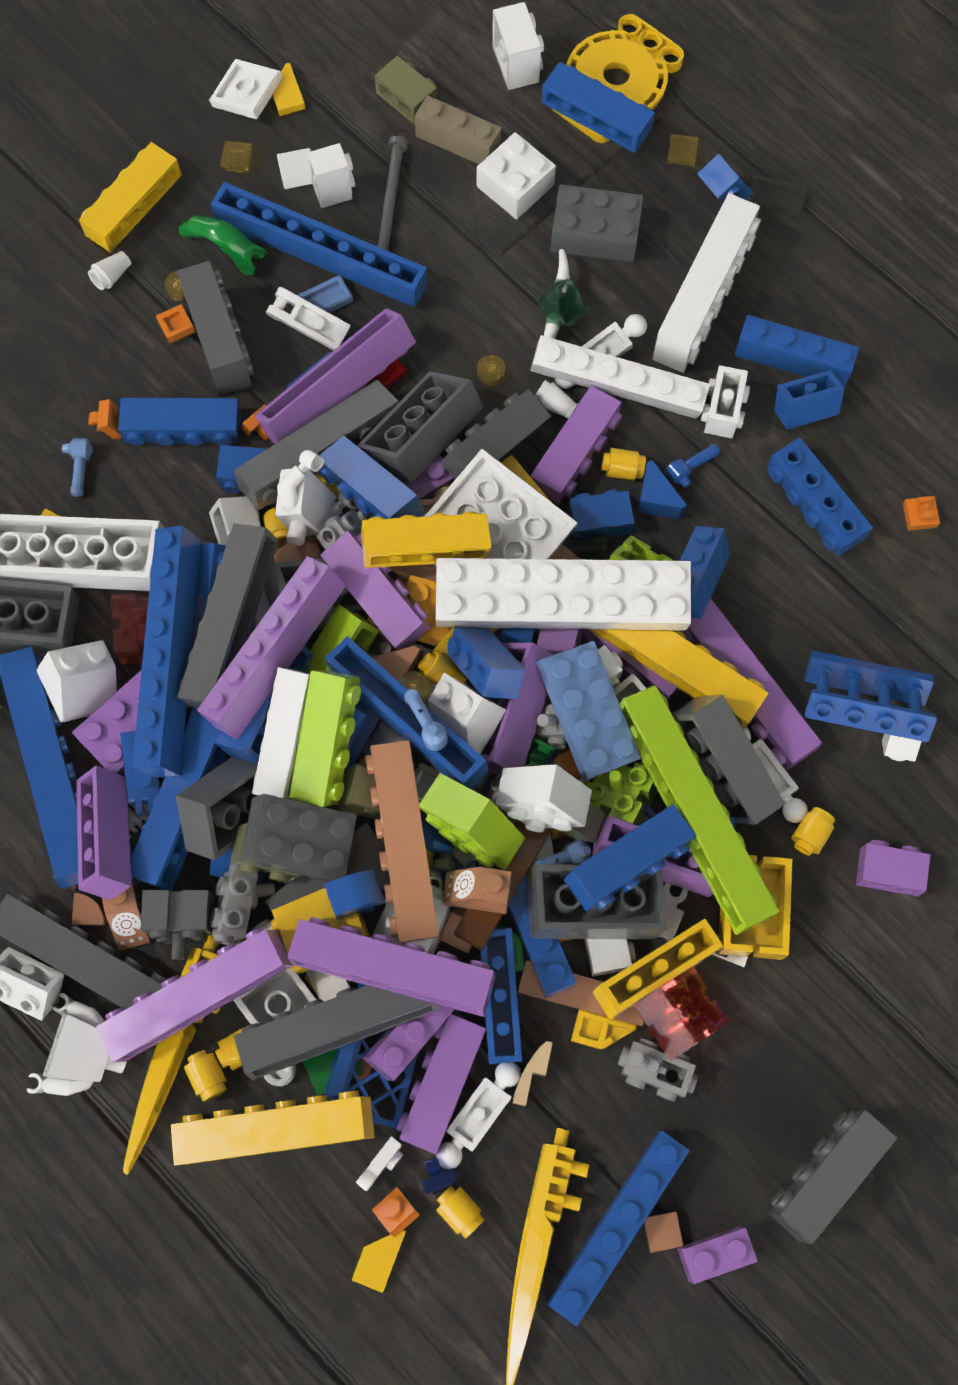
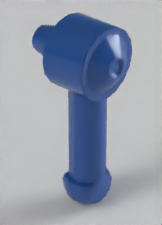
M711 444L708 448L685 461L683 459L672 461L665 469V474L673 484H680L687 488L691 485L689 479L691 470L710 459L716 458L720 454V449L717 445Z

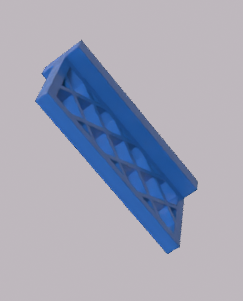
M355 982L353 988L356 990L367 985ZM364 1038L337 1048L324 1095H327V1101L339 1100V1093L349 1092L359 1087L364 1097H369L362 1084L378 1075L387 1092L371 1101L373 1123L397 1129L403 1113L418 1053L402 1071L404 1073L402 1083L391 1089L387 1080L377 1071L362 1080L354 1070L356 1061L364 1057L372 1048L368 1047ZM362 1044L365 1051L358 1055L360 1045ZM353 1076L356 1083L349 1087ZM400 1089L399 1096H398V1100H397V1098H396L395 1095H394V1092H396V1091H398V1090ZM390 1096L395 1105L392 1120L381 1118L374 1107L376 1103Z

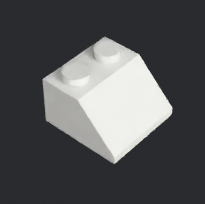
M103 640L48 651L36 670L61 723L91 716L117 692L116 666Z
M446 673L443 674L428 700L429 709L479 754L482 753L506 712V709L489 698L482 697L478 691Z

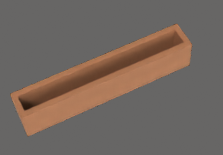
M406 740L370 746L371 755H365L368 775H375L376 787H370L372 806H379L381 819H375L377 839L384 838L386 851L379 852L382 872L389 871L390 884L384 885L386 903L393 904L395 917H389L391 937H398L399 943L437 938L439 934L420 808L418 806L419 801L410 742Z

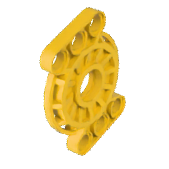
M627 14L620 18L618 31L599 32L579 43L570 54L566 65L571 66L573 63L575 68L582 74L599 80L610 89L621 92L627 98L653 110L664 96L668 83V73L677 72L682 67L684 52L679 45L634 14ZM625 25H633L637 30L629 33L624 31L623 27ZM649 39L654 40L657 46L650 48L645 46L643 42ZM585 47H587V49H585L584 52L579 56V52L582 51ZM672 54L678 58V61L671 63L666 61L664 57ZM610 69H620L629 74L630 78L624 84L612 85L605 80L603 73ZM663 78L662 87L659 89L657 88L658 81ZM552 109L594 141L598 143H606L610 141L604 136L594 132L593 130L581 125L580 123Z

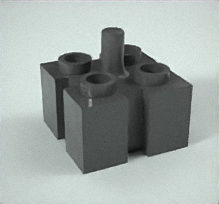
M143 890L140 929L148 933L151 939H156V943L172 944V960H184L185 939H188V943L204 944L207 941V936H211L213 927L209 926V920L212 910L217 908L218 900L208 890H182V892Z

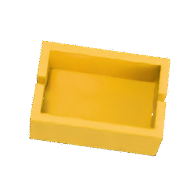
M749 855L751 860L757 863V856ZM763 856L757 865L761 871V878L766 888L776 898L777 908L780 912L767 921L735 935L720 907L719 940L723 947L718 950V954L747 957L753 952L754 958L783 960L789 956L792 859Z

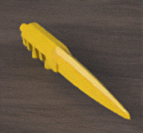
M207 936V941L202 949L192 947L181 977L190 973L189 967L205 959L209 962L218 957V954H215L218 943L214 942L213 936ZM220 1008L213 1011L212 1013L217 1014ZM203 1018L197 1020V1021L194 1022V1023H197V1022L202 1023ZM194 1023L156 1044L130 1133L123 1172L126 1175L133 1168L162 1110L188 1045L192 1042L196 1032Z
M560 1128L556 1129L553 1145L543 1144L524 1225L511 1304L506 1385H514L527 1343L555 1228L552 1222L560 1223L563 1208L580 1211L582 1198L566 1194L570 1174L586 1178L588 1175L590 1164L574 1160L576 1150L566 1148L570 1131Z

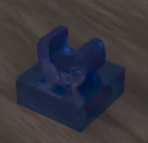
M437 1157L425 1161L431 1177L421 1182L426 1195L433 1194L458 1183L454 1170L451 1168L443 1172Z

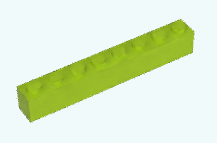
M655 685L624 698L620 702V707L641 760L667 808L674 804L696 834V837L688 844L691 848L690 851L735 935L763 923L779 913L774 894L766 888L758 865L751 860L745 849L744 839L735 831L730 822L728 810L723 804H720L715 795L714 785L710 778L703 773L696 752L686 742L682 726L678 721L674 720L669 711L666 697L660 694Z

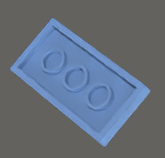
M594 641L536 662L582 781L641 759Z

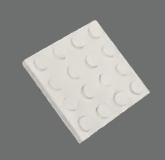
M483 449L478 452L424 516L429 517L437 513L461 515L470 511L477 512L478 514L487 513L491 540L489 559H550L577 527L575 520ZM431 564L437 569V564Z

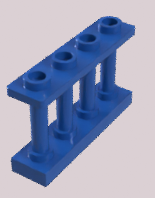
M817 651L811 652L804 675V682L817 684V690L813 689L810 693L805 709L806 718L922 742L930 740L937 716L933 713L923 712L922 706L926 705L934 683L933 675ZM830 687L847 690L848 696L830 693ZM860 693L877 696L878 702L861 699ZM891 699L909 703V708L891 705Z

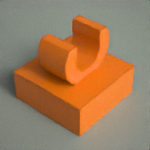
M110 399L99 401V411L89 413L88 424L90 426L97 425L98 432H104L112 439L122 438L118 430L120 407Z
M264 404L243 422L241 430L248 437L256 431L266 441L269 437L255 417L259 411L266 407V404Z
M935 496L905 499L903 502L908 531L937 528L939 526L940 520Z

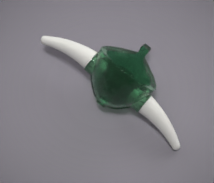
M564 249L559 250L557 278L554 284L540 296L538 304L542 315L546 319L544 336L555 339L561 326L568 327L574 325L582 315L590 313L589 307H583L580 293L574 282L570 280L569 264Z

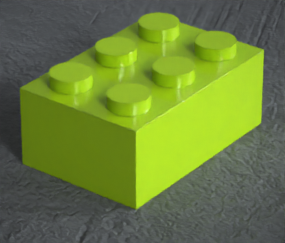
M441 773L418 805L427 814L425 820L439 829L438 833L451 841V846L465 855L471 852L476 855L475 859L488 868H492L495 865L506 870L526 839L490 799Z

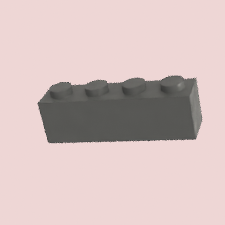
M529 389L520 396L515 392L503 403L505 408L502 411L498 407L495 408L484 418L487 423L482 427L479 423H476L465 433L467 439L461 442L458 438L445 449L448 455L440 463L454 480H456L481 449L499 461L551 417Z

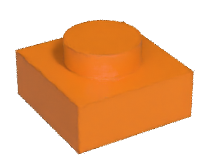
M182 304L156 315V319L169 344L195 332Z
M398 1187L372 1209L389 1234L394 1238L419 1216V1213Z

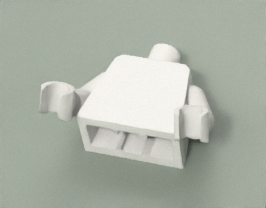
M310 450L301 453L299 458L301 464L299 466L295 465L292 469L281 470L277 486L278 496L275 514L289 528L286 541L295 546L304 545L306 536L319 535L321 530L325 528L323 524L331 517L339 516L343 513L341 510L345 506L350 509L358 508L352 498L347 500L341 493L338 496L339 501L335 503L336 495L311 472L319 471L324 465V459Z
M64 993L58 994L59 997L66 1000V1003L60 1009L52 1006V1009L62 1015L43 1074L33 1073L29 1075V1077H36L39 1085L36 1089L27 1088L28 1093L45 1092L68 1096L89 1089L93 1082H100L105 1069L117 1073L123 1072L127 1061L112 1062L96 1027L105 1020L96 1009L74 1001Z

